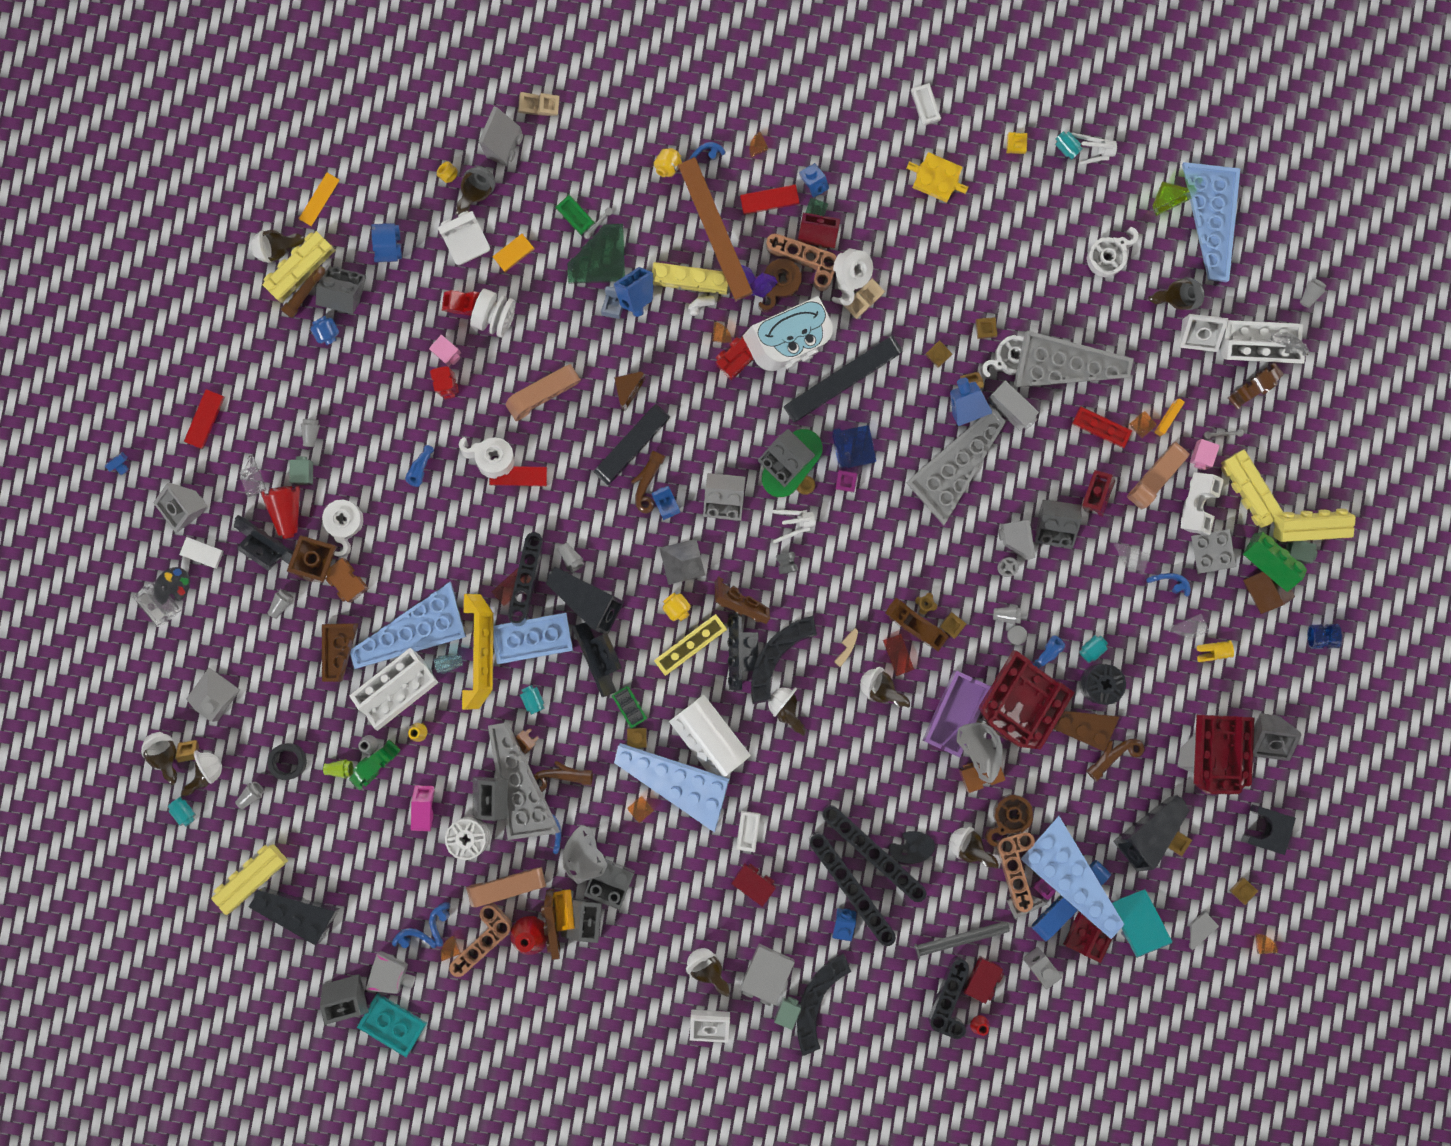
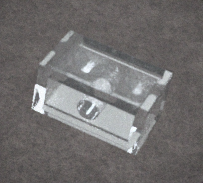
M155 582L144 586L133 598L152 622L159 627L169 622L182 610L170 596L165 604H160L154 596Z

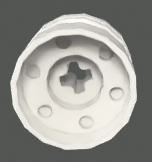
M483 289L475 303L470 325L473 328L484 331L488 324H490V334H494L497 330V336L502 338L512 323L516 301L512 298L507 301L506 296H502L497 303V294Z
M467 816L457 820L448 828L445 835V845L449 853L461 860H471L477 857L487 848L490 841V831L487 824L474 816ZM466 834L467 837L471 839L467 843H465V840L462 839V837H464Z

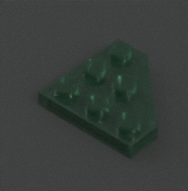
M604 224L599 229V232L580 249L581 251L567 263L569 284L617 282L625 276L624 225Z

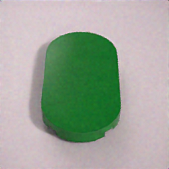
M798 429L792 432L816 456L786 487L764 468L762 484L768 494L781 498L790 496L796 491L822 454V442L815 432L809 429Z

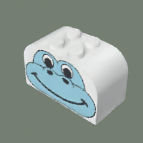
M819 296L752 325L743 335V338L755 362L762 369L776 371L784 367L790 369L801 360L805 362L813 358V355L817 354L818 350L831 338L833 326Z

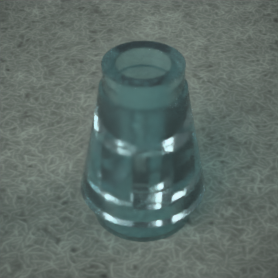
M444 655L434 658L437 674H444L463 666L461 655Z

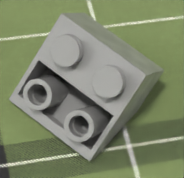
M707 473L703 517L741 521L745 477Z

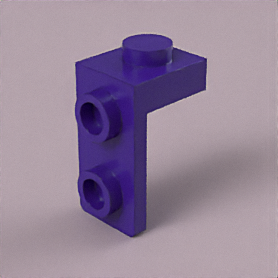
M741 265L753 292L752 296L756 295L763 298L778 283L774 276L761 273L756 279L749 267Z

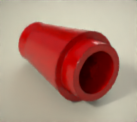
M975 1016L970 1022V1028L973 1033L985 1036L989 1032V1021L984 1016Z

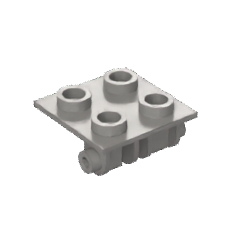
M1230 529L1211 532L1210 535L1200 534L1191 536L1198 574L1237 567Z

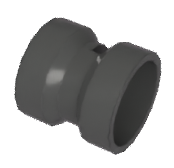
M794 552L776 555L777 562L780 564L779 574L798 571V567L794 563Z

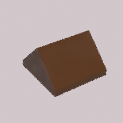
M641 371L614 377L619 402L624 411L627 410L646 380L644 373Z
M300 535L287 572L310 582L324 583L337 546Z
M1263 571L1243 580L1260 614L1283 606L1295 597L1292 589L1286 592Z

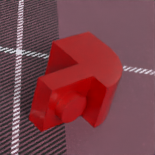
M445 291L441 311L472 315L480 292Z

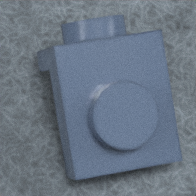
M606 286V297L601 309V315L620 319L623 308L620 306L615 287Z

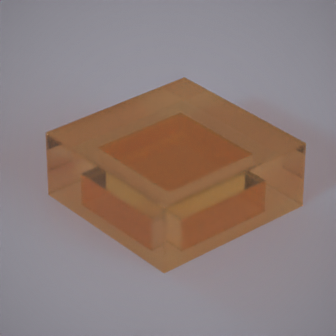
M1145 411L1129 423L1140 438H1143L1157 426Z
M643 796L627 808L639 823L654 811Z

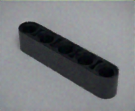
M655 404L598 465L594 473L604 483L609 485L665 425L671 416L658 404Z
M531 532L526 536L508 612V618L515 626H522L526 623L544 547L543 539L537 532ZM533 538L540 540L537 546L529 544ZM528 557L535 558L533 564L528 565L525 563ZM524 575L531 576L529 583L521 582ZM521 593L527 595L524 602L517 601V597ZM516 612L523 614L522 619L519 621L513 620V615Z

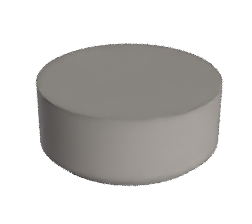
M1013 626L1008 630L1007 638L1010 643L1020 645L1026 641L1027 632L1021 626Z

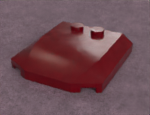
M1013 650L979 705V709L986 723L1017 747L1041 750L1075 692L1061 682H1056L1030 663L1031 661L1017 650Z
M1196 715L1193 784L1206 794H1240L1245 786L1249 787L1252 785L1255 717Z

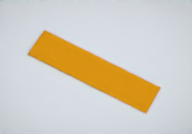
M329 173L325 174L300 215L299 219L310 226L313 225L338 184V178Z

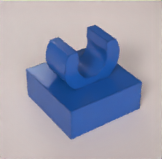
M122 451L107 462L105 467L109 472L116 469L120 475H123L129 469L123 463L127 456Z

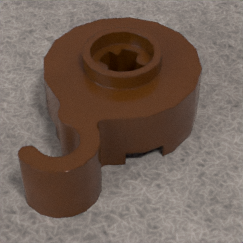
M777 259L766 267L764 273L774 276L778 283L766 295L771 304L766 306L762 302L758 303V308L762 312H771L775 307L776 299L792 297L798 291L801 285V272L799 267L791 260ZM785 275L787 281L779 282L778 276Z
M1275 362L1271 364L1272 368L1270 370L1266 367L1252 377L1250 385L1245 383L1228 397L1237 410L1260 393L1262 395L1266 394L1278 384L1277 380L1284 373Z
M1008 794L1002 796L993 808L996 826L986 831V841L996 847L997 843L992 840L994 833H999L1000 835L1007 833L1017 834L1027 830L1033 821L1031 804L1019 795ZM1016 809L1017 817L1009 818V811Z

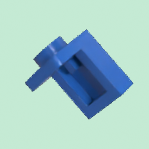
M816 163L799 172L801 179L808 186L813 198L829 189L826 176Z
M669 486L659 488L652 493L663 520L681 513Z
M837 909L832 938L852 941L856 924L855 911Z

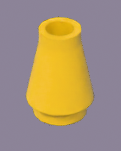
M414 723L410 726L408 735L415 742L423 741L427 736V728L422 723ZM414 729L418 732L417 736L413 735Z

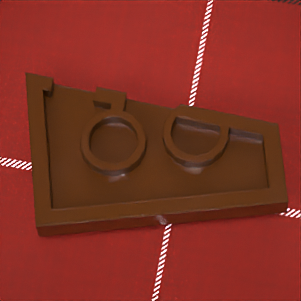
M719 576L715 580L716 603L721 607L730 608L740 615L744 614L751 617L756 622L768 623L770 620V610L767 606L751 596H743L737 587L732 586L730 588L722 583L724 579Z
M358 623L322 624V682L343 681Z
M1064 711L1054 730L1104 752L1119 720V716Z
M554 889L546 890L544 906H541L542 918H546L544 934L545 936L548 935L549 941L546 942L547 952L551 953L552 960L560 959L561 948L559 931H557L555 925Z

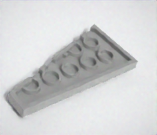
M1026 331L1013 388L1129 378L1134 359Z
M994 408L991 409L992 414L981 417L906 482L943 526L1006 422Z
M509 723L488 726L497 778L508 779V816L504 818L508 840L559 833L560 830Z

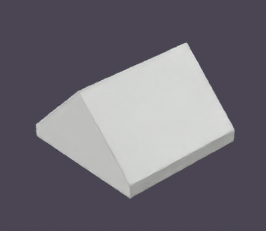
M1195 314L1187 315L1182 320L1180 348L1218 352L1228 318Z
M691 1010L690 1041L728 1043L730 1012Z

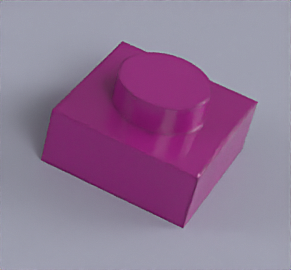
M839 470L835 490L854 493L858 473Z
M1041 877L1032 886L1046 900H1049L1056 892Z

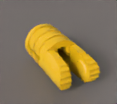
M1231 640L1197 645V651H1211V653L1197 656L1198 662L1234 657V647Z

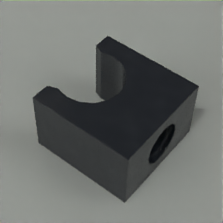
M1252 804L1250 811L1261 815L1265 819L1266 829L1264 833L1257 837L1243 834L1241 841L1285 855L1296 818Z

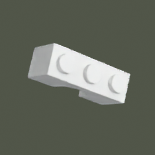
M1194 472L1193 478L1190 481V490L1186 499L1184 515L1181 518L1182 529L1192 533L1211 534L1215 516L1204 512L1203 505L1211 497H1220L1224 479L1213 474Z

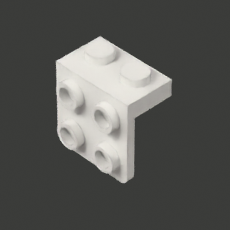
M465 211L459 214L458 218L452 221L451 219L441 223V226L437 227L456 265H462L490 251V246L472 211Z

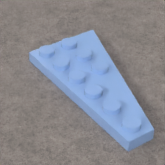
M1183 162V172L1207 278L1210 281L1228 282L1240 168Z
M447 583L393 622L384 626L377 633L352 648L350 655L354 669L399 657L409 648L417 652L467 637L452 583Z
M622 743L619 744L614 761L616 765L715 832L729 778Z
M1058 816L1021 860L1112 939L1123 927L1124 923L1061 818Z

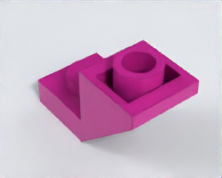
M415 785L411 801V831H431L434 817L432 810L435 793L434 786Z

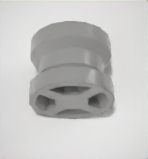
M1008 557L1002 559L998 563L997 568L999 574L1004 577H1010L1018 572L1019 565L1014 558Z

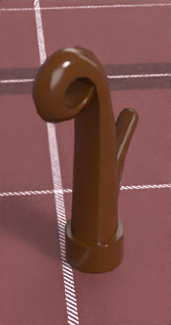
M318 267L289 302L283 305L281 311L294 318L311 289L324 276L325 268Z
M653 450L646 466L631 481L632 484L640 481L635 495V505L640 512L645 514L650 513L654 509L655 503L652 498L644 496L666 458V456ZM648 501L649 506L644 508L642 502Z
M1135 738L1128 739L1112 749L1113 741H1109L1101 758L1094 765L1090 766L1086 772L1097 782L1127 749L1132 757L1142 756L1145 751L1143 742ZM1134 745L1138 746L1137 752L1133 750Z
M555 761L554 764L560 769L542 770L533 775L536 782L538 779L542 781V786L539 787L541 792L547 788L546 778L577 782L588 786L592 785L593 770L573 769L558 761Z

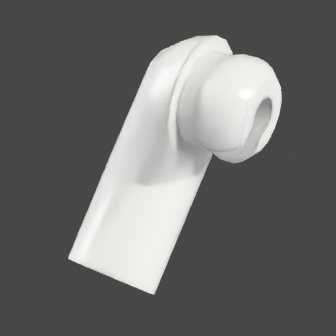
M714 296L698 297L688 306L690 315H698L700 313L699 308L702 306L714 305Z

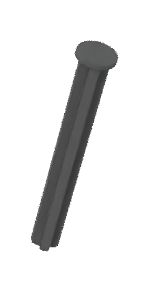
M1004 921L920 945L915 943L914 947L917 957L920 959V956L1007 933L1010 931L1008 922Z

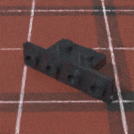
M240 515L235 517L234 528L247 536L238 545V551L268 571L280 559L287 564L290 563L294 550H290L279 540L269 536L263 529L253 525L247 518H243Z
M732 613L728 615L727 621L729 628V638L727 641L729 647L728 685L729 690H742V671H754V666L758 659V632H742V615Z
M586 622L573 626V631L601 697L615 693L616 689L609 674L622 669L608 634L606 633L594 638Z

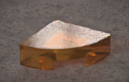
M761 132L754 135L749 147L751 158L768 150Z
M714 322L713 342L731 343L729 330L724 325Z
M1255 934L1258 954L1278 953L1277 946L1272 939L1263 934Z
M454 935L448 938L442 947V961L461 954Z

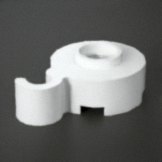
M1130 227L1126 231L1131 240H1127L1124 237H1102L1095 241L1087 254V263L1093 273L1101 277H1110L1122 270L1127 262V248L1133 246L1138 240L1139 235L1135 228ZM1103 254H1109L1111 261L1105 260Z
M849 248L837 256L833 271H836V281L838 282V289L842 291V297H833L832 301L845 306L850 305L854 300V289L863 287L870 280L873 272V262L870 255L865 251Z
M1016 335L1006 337L995 351V360H988L982 365L980 372L984 379L990 377L987 367H992L995 371H1002L1009 375H1016L1024 338ZM1011 351L1019 353L1017 360L1011 357Z
M463 437L460 440L459 448L462 455L469 459L475 458L477 467L486 477L495 479L498 476L507 475L513 469L515 462L513 450L505 440L496 437L488 438L481 443L473 444L469 449H467L468 443L466 438ZM493 456H498V459L494 458V460H492L491 458Z
M335 500L325 508L322 520L326 531L334 536L336 542L343 545V550L341 552L335 551L334 555L345 557L351 550L348 539L353 537L362 528L364 522L363 513L356 504L350 501ZM344 514V517H347V521H343L344 524H341L339 517Z

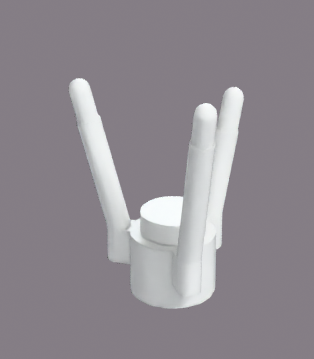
M1072 133L1076 138L1093 141H1083L1081 144L1098 147V153L1102 154L1099 157L1080 161V165L1109 160V157L1116 155V141Z
M773 510L774 514L800 515L798 519L782 521V524L798 523L799 527H803L773 540V543H778L802 532L810 531V527H815L813 512H807V510Z

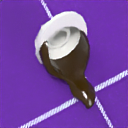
M262 230L254 236L250 247L252 254L257 259L272 263L281 259L288 248L297 247L305 242V237L300 234L284 236L275 230Z
M877 667L876 669L868 670L862 676L860 687L869 700H874L878 703L891 701L898 707H910L908 697L896 692L891 676L883 668Z
M795 687L794 690L789 688L776 689L771 694V701H768L771 713L774 717L777 716L780 722L791 725L794 732L804 736L806 734L805 726L796 717L797 698L794 693L797 688Z
M161 732L151 733L143 742L142 756L151 767L162 771L165 780L171 785H175L177 772L172 765L176 757L174 740L171 736Z
M194 751L196 760L195 777L192 782L182 789L181 796L191 795L196 789L205 788L218 779L222 771V764L217 756L212 753Z
M960 828L953 832L949 845L951 851L958 859L969 863L979 861L986 867L996 869L999 867L997 859L984 851L982 839L975 832L974 828Z
M706 948L693 951L688 957L686 972L702 983H712L720 994L729 997V985L721 976L722 966L717 955Z

